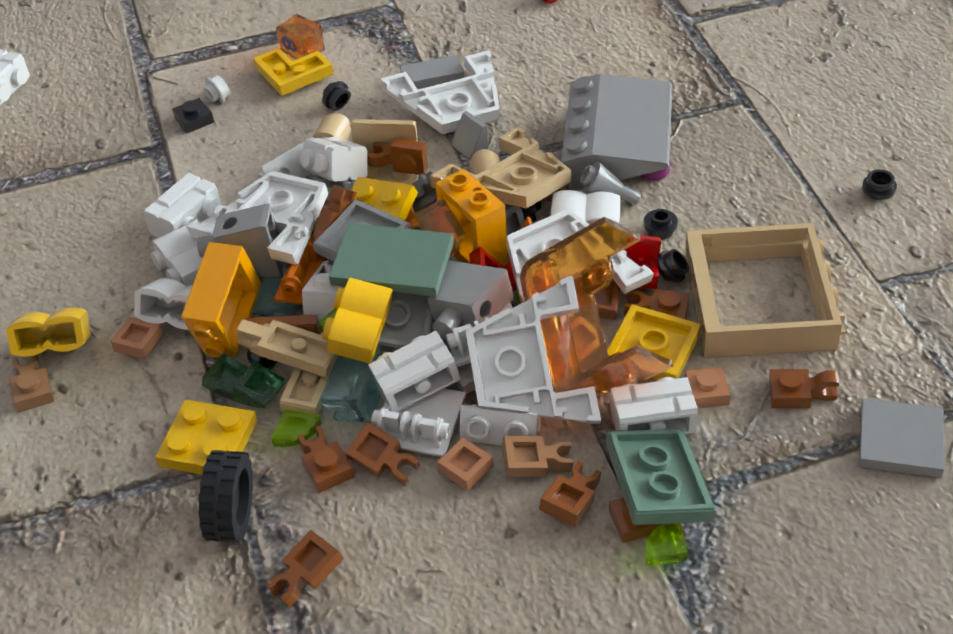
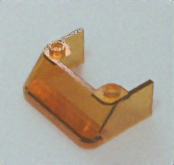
M605 216L532 257L524 264L521 270L520 282L524 302L532 298V295L539 292L540 294L557 285L561 279L573 276L579 312L546 318L540 321L553 391L555 393L595 386L596 393L610 392V388L621 387L627 384H639L673 367L672 360L638 346L608 356L594 294L604 290L612 281L614 266L611 256L639 242L640 236L638 233Z

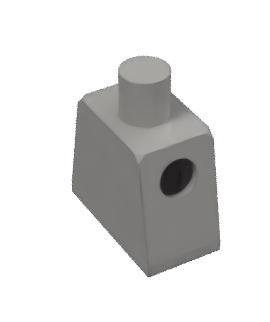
M270 204L221 214L216 218L213 235L198 237L197 249L201 258L204 256L208 242L243 246L259 277H281L283 262L271 259L267 249L279 235Z
M448 260L437 297L428 296V304L434 319L433 330L437 331L440 337L447 339L446 335L453 333V328L471 324L474 327L473 321L477 320L480 324L485 321V317L491 318L493 315L498 314L514 299L507 269Z

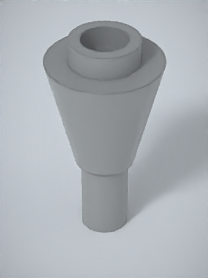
M599 161L595 162L592 166H586L582 172L580 183L583 184V192H610L619 195L621 199L633 205L638 203L641 194L624 186Z

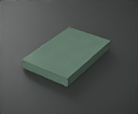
M349 223L329 274L330 284L346 287L349 278H354L391 288L393 292L437 297L454 244L453 233Z
M683 429L609 431L606 433L605 444L633 525L714 521L716 509Z

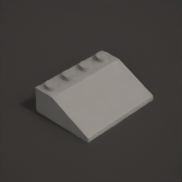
M597 74L590 77L583 76L575 81H571L561 162L571 169V184L575 191L582 190L583 184L580 183V178L586 166H592L597 161L619 180L669 168L672 108L671 82L608 74Z

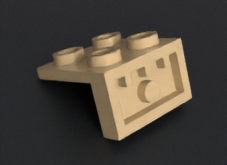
M351 120L353 143L365 146L367 154L374 153V142H384L391 145L394 138L418 141L416 122L413 120ZM367 158L366 178L412 184L418 180L417 176L419 175L394 172L393 164L380 168L371 167L368 165Z

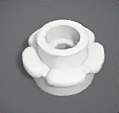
M218 75L213 78H206V86L203 87V91L207 98L213 103L217 100L222 104L225 103V98L231 94L225 81Z

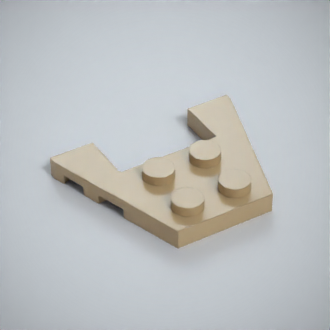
M520 127L499 137V149L512 154L511 156L477 175L469 172L502 203L522 208L534 205L571 182V169L552 153L542 152L539 149V142L534 138L528 140L525 137V131ZM449 164L431 174V187L436 189V182L462 170V168Z

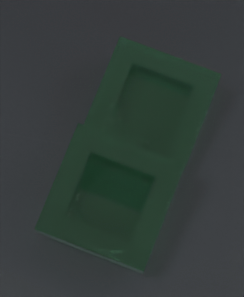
M225 353L217 359L202 377V386L235 402L263 409L285 384V378L262 365L253 362L248 367Z

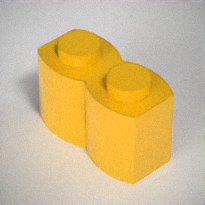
M349 278L345 288L339 287L333 306L334 309L338 310L334 318H327L323 330L322 339L328 340L327 352L369 364L372 363L391 306L393 289L354 278Z
M75 307L58 310L52 315L42 312L27 313L15 319L6 328L10 354L20 357L35 356L47 349L57 352L72 351L84 345L91 335L87 310Z

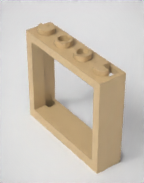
M813 223L686 231L685 259L689 265L688 277L697 323L701 324L700 340L704 358L838 350L840 335L846 333L844 327L845 315L843 312L839 313L838 290L836 286H831L830 263L823 259V240L817 239ZM801 256L818 321L720 326L707 262Z

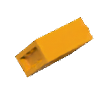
M465 169L436 182L440 232L453 233L454 244L451 254L459 262L470 264L469 253L480 246L502 266L507 264L505 204Z
M208 242L181 316L202 351L211 357L221 358L223 355L237 357L241 345L237 342L236 329L243 319L251 317L262 285L243 246Z

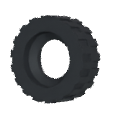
M212 450L206 459L200 482L198 501L199 527L202 532L201 535L206 541L239 543L244 538L251 514L253 491L252 462L249 458L250 455L246 452Z

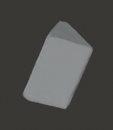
M463 112L452 140V147L468 159H471L478 150L488 149L487 125L469 112Z

